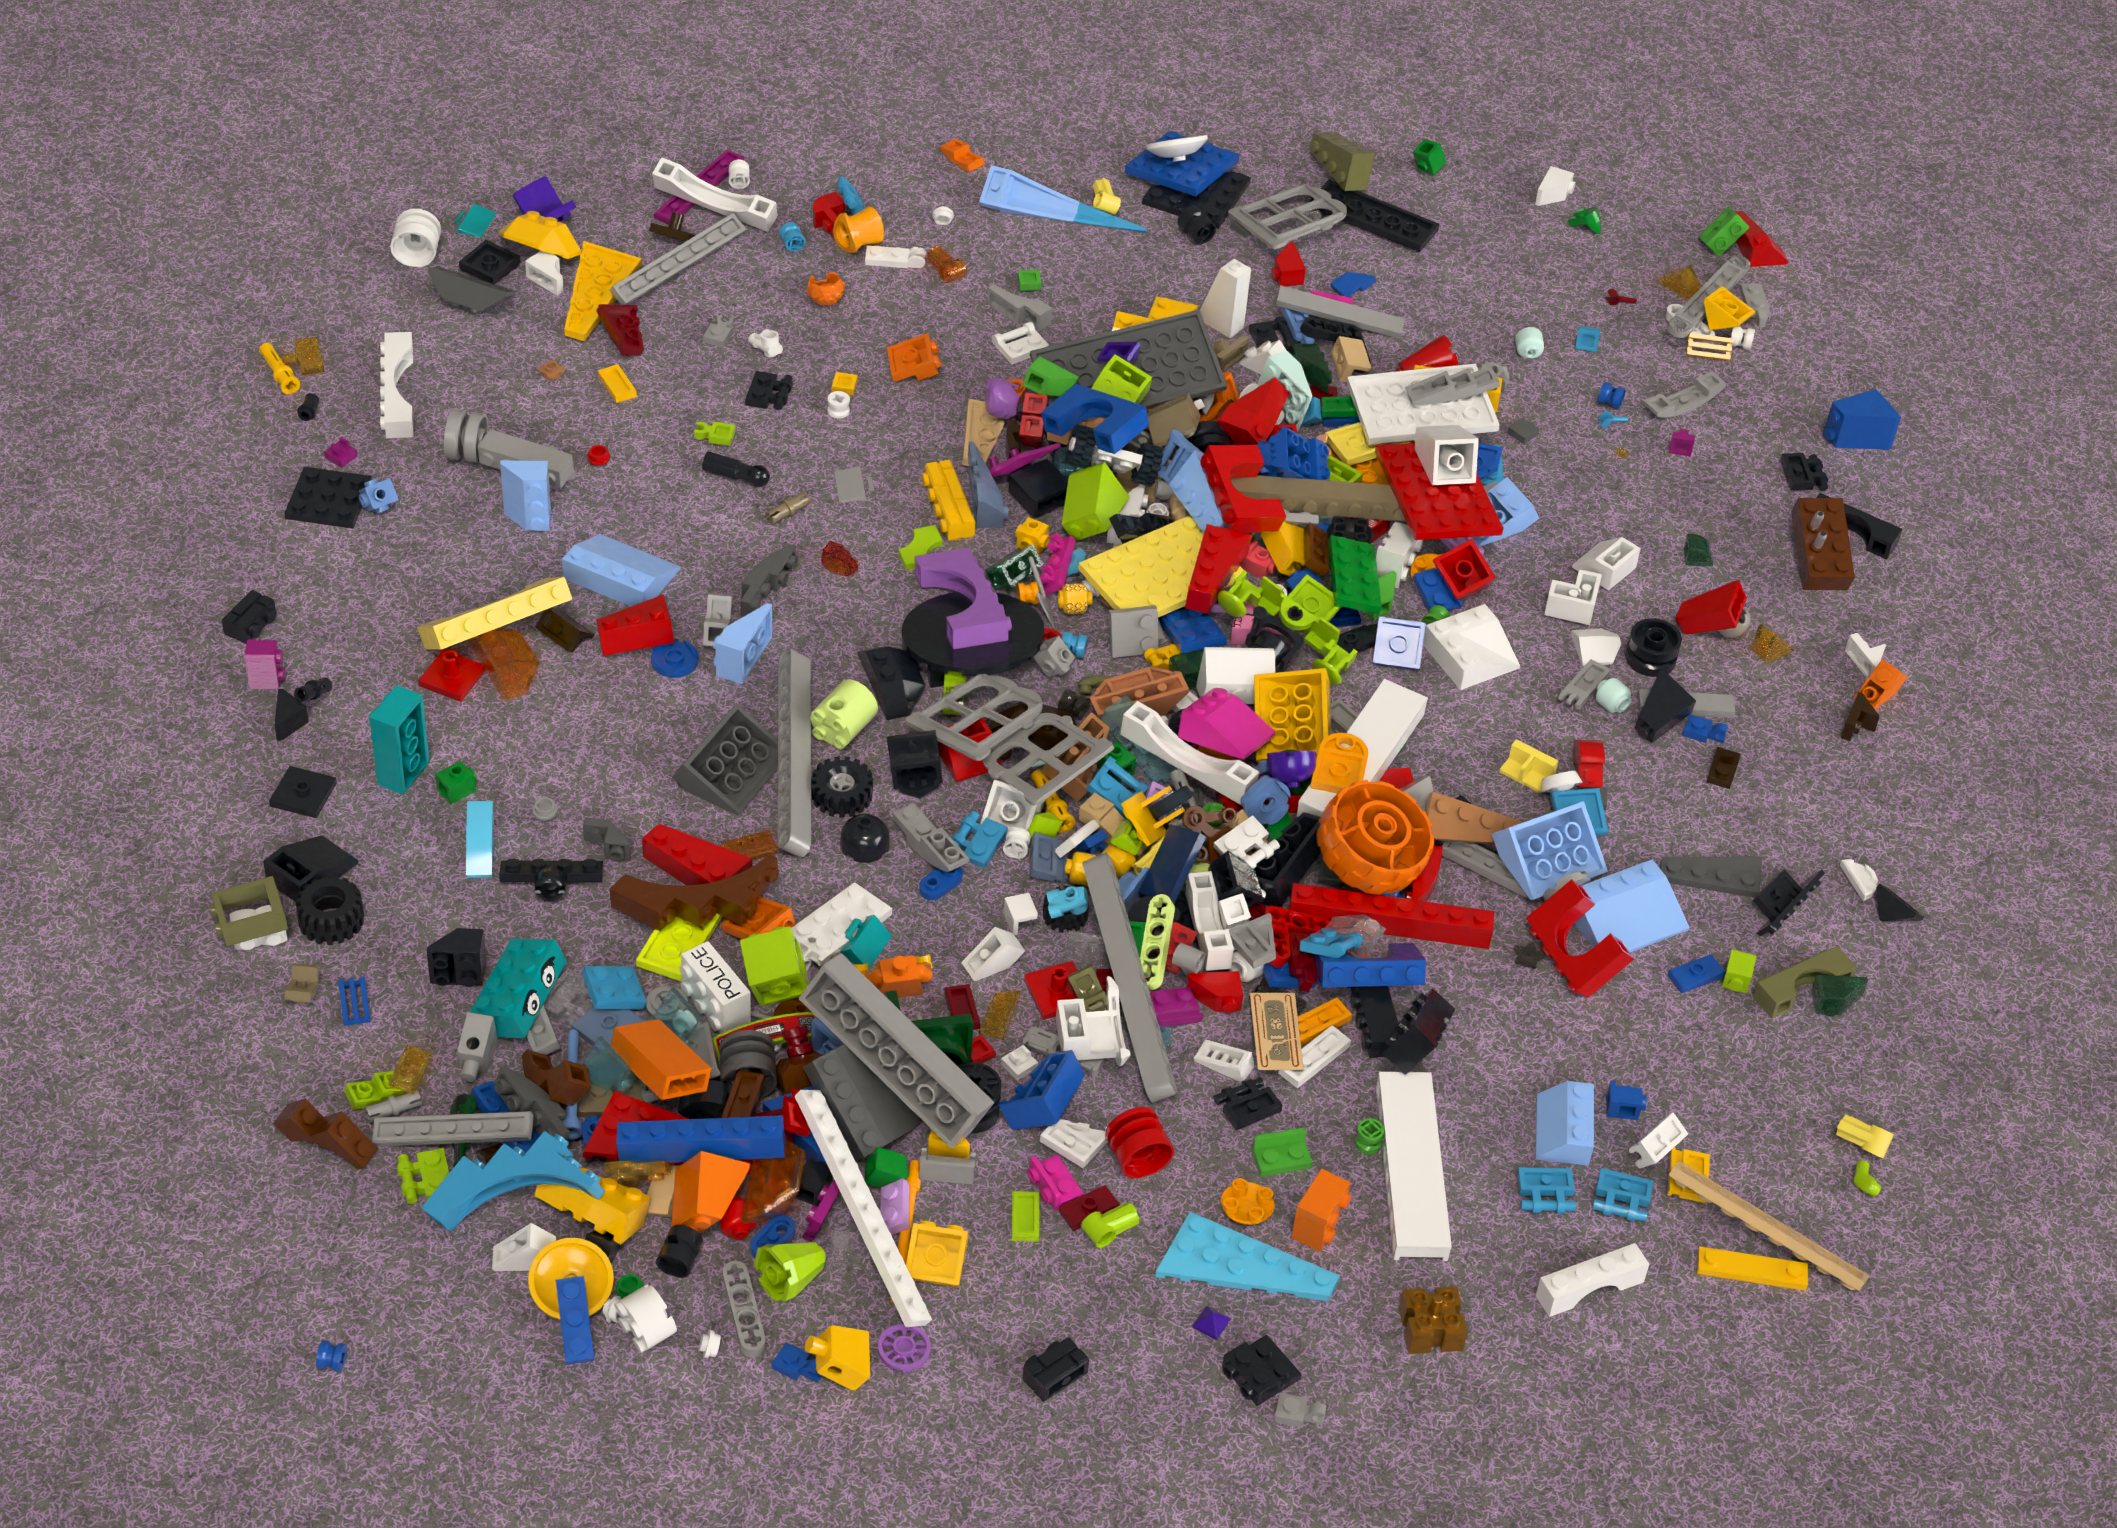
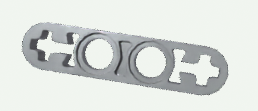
M731 1261L723 1268V1283L740 1350L745 1356L756 1358L765 1351L763 1326L748 1269L742 1262ZM731 1272H737L739 1284L735 1285L734 1276L731 1275ZM743 1293L749 1298L745 1302H737L733 1297L736 1294ZM744 1316H750L755 1320L751 1325H743L739 1322ZM753 1333L754 1342L757 1344V1346H751V1344L749 1343V1334Z

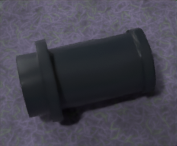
M313 393L306 394L304 402L297 409L301 420L309 421L314 418L315 409L319 402L317 395Z

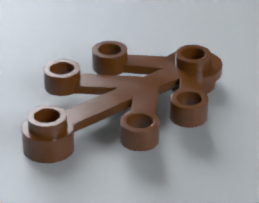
M1199 806L1188 807L1182 815L1184 826L1189 830L1202 832L1207 837L1210 863L1220 857L1217 850L1213 847L1214 842L1234 828L1214 829L1207 822L1221 820L1224 823H1231L1236 819V811L1233 808H1223L1221 811L1205 812ZM1226 811L1230 813L1229 820L1225 817ZM1194 814H1197L1198 816L1197 823H1195L1193 820ZM1203 846L1200 849L1201 857H1197L1195 860L1197 862L1204 861L1207 858L1208 852Z

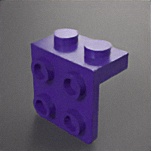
M545 176L513 193V198L523 215L527 214L528 211H535L540 213V216L559 218L562 221L571 216L570 211L576 208L573 200L562 204L548 178Z

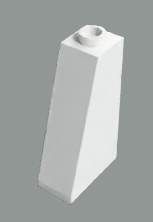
M1236 259L1231 260L1220 268L1200 309L1204 323L1229 338L1244 328L1251 268Z

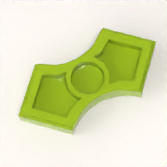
M936 525L913 529V541L906 547L898 550V555L905 570L915 569V556L929 554L932 550L942 546L943 540Z

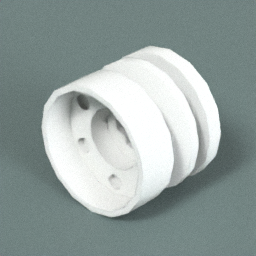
M422 209L403 211L397 218L390 245L391 253L395 259L407 266L423 267L429 265L435 258L441 234V226L438 219L430 212Z

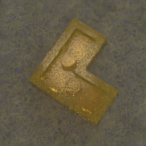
M634 1161L604 1162V1174L611 1175L613 1180H621V1182H637L638 1177L648 1176L649 1181L664 1180V1175H673V1164L666 1161L646 1163Z

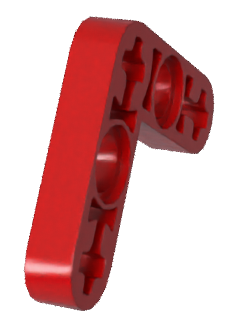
M1268 906L1263 915L1271 914L1273 934L1281 938L1277 939L1274 937L1275 950L1278 949L1276 951V959L1268 963L1275 967H1283L1287 963L1291 955L1288 930L1310 935L1320 931L1321 928L1334 929L1333 924L1320 916L1277 906ZM1292 921L1298 922L1302 927L1297 926Z

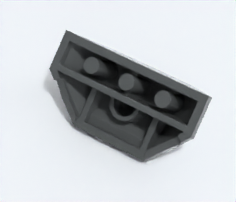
M440 266L428 267V273L442 299L450 301V305L455 307H469V311L482 314V311L492 310L515 296L516 293L514 290Z

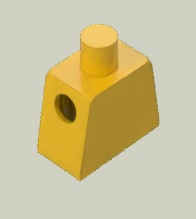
M832 1325L818 1337L810 1335L807 1338L805 1351L816 1355V1371L818 1374L850 1390L858 1389L870 1378L868 1331Z

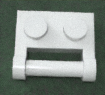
M1032 322L1025 323L1023 327L1004 334H994L991 337L992 343L1011 364L1030 358V351L1049 346L1035 330ZM1027 335V337L1021 338V339H1019V340L1010 342V343H1008V344L1005 343V342H1007V341H1010V340L1016 339V338H1018V337Z

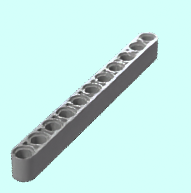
M786 648L778 662V847L799 858H803L811 846L810 658L791 648Z
M1106 852L1083 861L1082 864L1114 980L1119 988V998L1143 1084L1149 1100L1154 1103L1177 1094V1087L1114 865Z

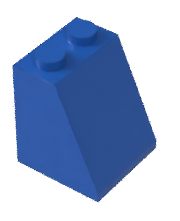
M1875 389L1833 401L1823 435L1835 448L1889 450L1892 448L1901 416L1881 393Z

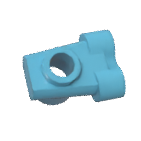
M1070 886L1062 891L1055 889L1047 892L1048 910L1052 919L1064 916V913L1068 911L1079 915L1088 908L1087 890L1084 886L1077 888Z

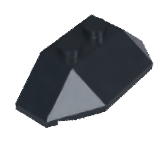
M889 646L858 651V657L886 721L910 716L925 689V683L914 659L907 651Z

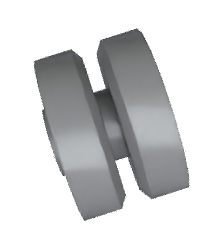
M452 409L448 416L444 433V454L446 458L460 460L464 455L466 461L479 463L477 446L488 433L487 414L473 412L468 416L466 411Z

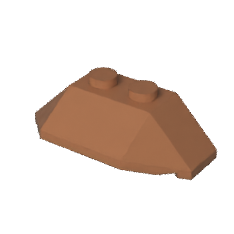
M1147 667L1105 679L1095 693L1091 695L1090 702L1099 719L1121 727L1123 714L1137 701L1156 711L1161 716L1167 714L1189 693V688L1180 671L1172 672L1166 669Z

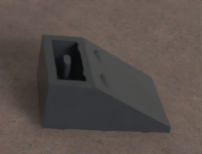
M321 835L282 846L266 858L263 863L266 878L273 876L276 888L296 902L297 894L299 891H303L305 884H311V880H320L323 876H327V878H332V876L341 877L355 866L358 860Z

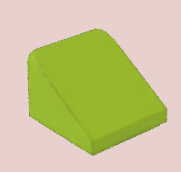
M1051 812L1035 814L1027 831L1031 837L1034 832L1056 837L1062 821Z

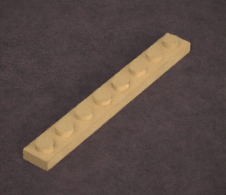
M1679 1161L1671 1170L1669 1176L1674 1178V1182L1678 1186L1692 1189L1698 1193L1697 1196L1703 1201L1713 1202L1720 1206L1721 1211L1730 1217L1736 1216L1745 1221L1744 1224L1749 1229L1756 1232L1761 1231L1768 1235V1239L1778 1246H1786L1792 1250V1254L1797 1258L1814 1263L1820 1272L1826 1275L1832 1274L1839 1278L1840 1283L1846 1288L1860 1291L1869 1278V1275L1683 1162Z

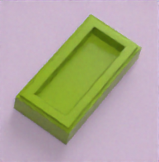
M1012 1191L1011 1241L1039 1242V1192Z

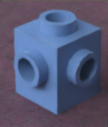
M377 478L364 483L366 488L359 490L360 503L368 512L375 509L377 514L389 509L388 504L399 500L390 478L378 482Z

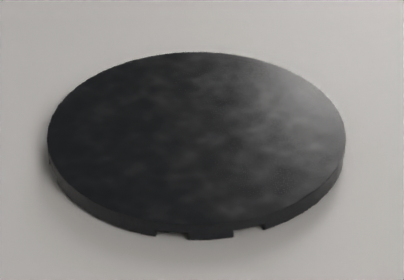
M953 592L931 598L915 607L903 622L902 643L907 653L918 663L923 662L930 665L932 670L946 674L949 671L961 672L962 676L993 675L1020 666V662L1032 659L1039 652L1040 646L1044 641L1045 627L1039 613L1029 604L1015 597L996 593L999 604H1002L1006 617L1009 616L1012 628L1008 631V640L953 649L947 639L946 617L961 613L973 604L967 596L959 592Z

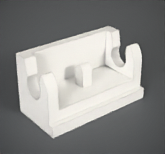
M1674 1112L1663 1118L1638 1144L1633 1145L1629 1152H1638L1641 1155V1158L1635 1164L1638 1168H1644L1656 1164L1685 1138L1688 1133Z

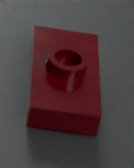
M1104 1185L1060 1206L1059 1213L1074 1232L1081 1228L1083 1220L1091 1213L1101 1212L1104 1214L1120 1206V1204L1107 1186Z

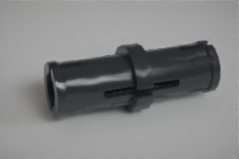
M326 677L319 680H310L304 686L297 687L294 691V696L299 702H304L308 699H318L323 693L331 691L332 682Z

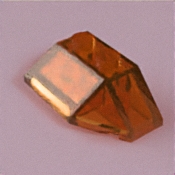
M496 628L467 639L480 663L485 665L487 674L504 701L528 694L530 685L539 667V660L520 630Z
M785 1140V1158L753 1159L741 1217L744 1223L765 1222L784 1214L788 1210L800 1188L806 1156L803 1149Z

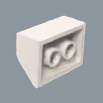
M1204 647L1196 684L1199 696L1202 697L1213 688H1223L1228 693L1236 695L1245 704H1255L1254 675L1275 673V651L1273 648Z

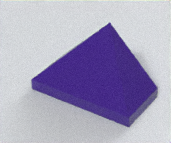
M1107 342L1097 360L1099 362H1109L1114 354L1127 362L1138 360L1140 344L1138 342Z

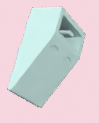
M1284 351L1267 357L1258 385L1260 386L1274 377L1280 381L1289 392L1282 409L1285 413L1284 419L1289 424H1296L1298 431L1312 399V393L1301 364L1288 351Z

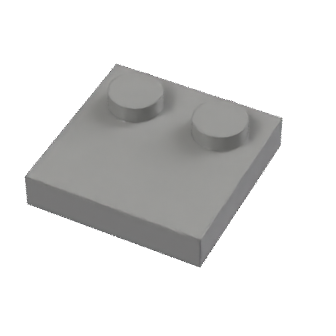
M1155 605L1109 610L1110 654L1112 658L1143 655L1149 648L1159 649L1158 611Z

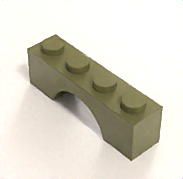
M1838 946L1829 950L1825 949L1810 959L1805 958L1790 968L1781 969L1777 974L1761 978L1756 984L1753 998L1772 1019L1792 1010L1797 995L1795 988L1805 984H1815L1833 991L1852 982L1857 966Z

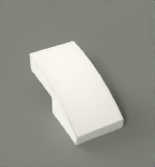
M1243 893L1218 901L1224 929L1230 930L1249 922L1251 915Z

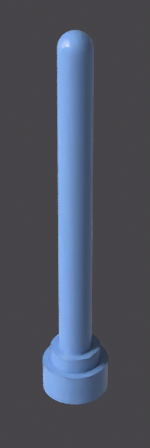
M572 1029L568 1032L567 1060L578 1063L579 1033L577 1030ZM577 1102L573 1106L566 1105V1117L562 1121L570 1131L568 1140L578 1139L582 1135V1122L577 1117Z

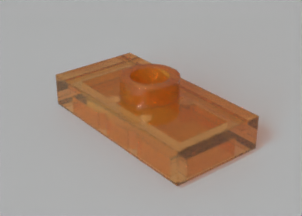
M770 830L721 842V847L748 856L752 860L766 857L768 854H777V845Z

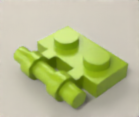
M444 1148L416 1153L418 1162L414 1163L409 1161L407 1154L398 1156L397 1172L402 1177L403 1184L401 1185V1190L408 1204L416 1203L418 1201L417 1195L424 1193L427 1201L449 1174ZM421 1174L422 1181H414L413 1175Z

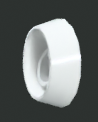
M1576 771L1554 774L1542 779L1541 793L1570 790L1582 784V780Z

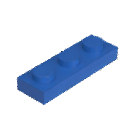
M584 1276L557 1279L556 1289L566 1365L594 1361Z

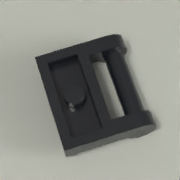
M1283 316L1275 318L1274 321L1249 324L1248 331L1257 348L1267 341L1272 343L1279 340L1275 333V330H1279L1286 344H1283L1285 349L1289 353L1299 351L1300 345L1297 340L1293 339L1287 328V321Z

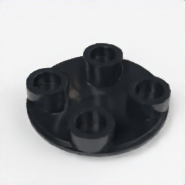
M1337 516L1332 519V524L1327 528L1328 538H1330V535L1367 543H1370L1373 538L1369 521L1365 518L1345 519Z

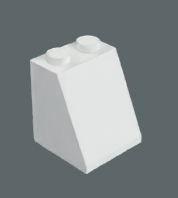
M1459 425L1416 427L1415 451L1432 485L1476 483L1479 438Z

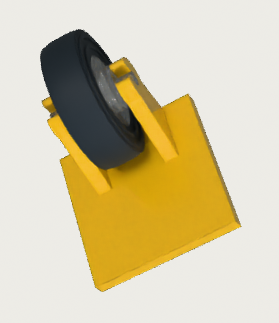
M1187 785L1175 792L1168 786L1146 799L1141 791L1121 803L1125 817L1135 826L1138 838L1146 846H1149L1165 835L1166 830L1163 824L1183 813L1185 809L1182 803L1192 798L1193 794ZM1158 798L1161 799L1159 802L1155 803L1149 808L1148 804H1150ZM1168 812L1170 813V815L1166 816L1162 820L1157 821L1156 818H1159Z

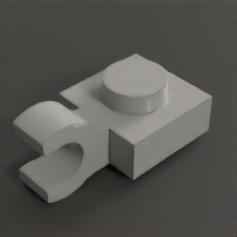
M1280 1393L1275 1422L1303 1428L1304 1421L1324 1425L1326 1405L1322 1403L1307 1405L1308 1398Z

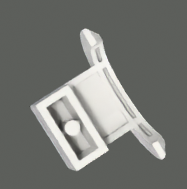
M1110 976L1107 977L1108 1011L1086 1012L1084 999L1057 1000L1056 1025L1061 1052L1073 1050L1077 1060L1115 1058L1117 1065L1123 1066L1131 1054L1130 1050L1126 1049L1119 1009V988Z

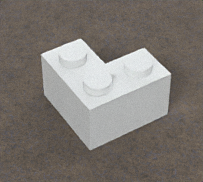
M1579 569L1575 585L1552 580L1544 615L1590 625L1602 574Z

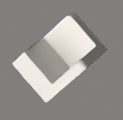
M1029 893L1006 897L1004 900V916L1011 933L1014 935H1018L1019 922L1037 919L1038 913Z

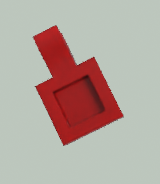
M793 1088L792 1097L786 1095L783 1097L782 1115L784 1130L807 1137L811 1130L795 1099V1095L800 1090Z

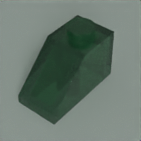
M1816 975L1811 990L1815 1014L1826 1016L1842 1015L1863 996L1868 982L1867 977Z

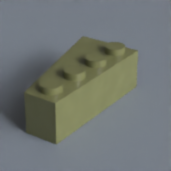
M1337 132L1314 133L1309 146L1310 152L1344 191L1367 190L1375 153L1367 151V148L1363 146H1357L1356 142L1348 141V138Z

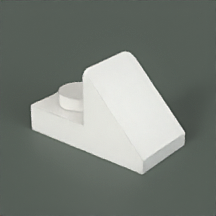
M1858 633L1849 636L1845 652L1868 679L1881 661L1886 645L1883 644L1870 648L1867 642Z

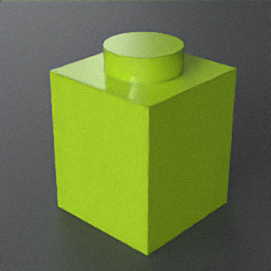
M1732 949L1722 987L1735 992L1747 993L1757 956Z

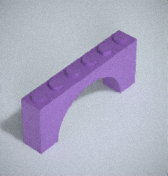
M969 548L915 556V576L921 588L941 587L951 589L965 595L973 602L965 611L946 617L947 639L953 649L1008 640V631L1012 628L1010 617H1006L1003 605L999 604L996 592L992 591L990 581L986 580L983 568L978 566L977 557L972 555Z

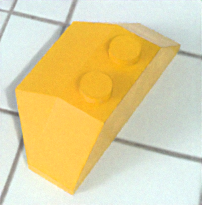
M528 211L527 214L518 216L498 231V235L547 253L562 256L566 259L581 254V249L566 224L558 222L553 217L540 216V213L535 211Z

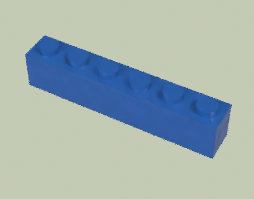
M783 1115L618 1122L616 1145L619 1163L623 1165L686 1162L700 1151L734 1160L785 1158Z

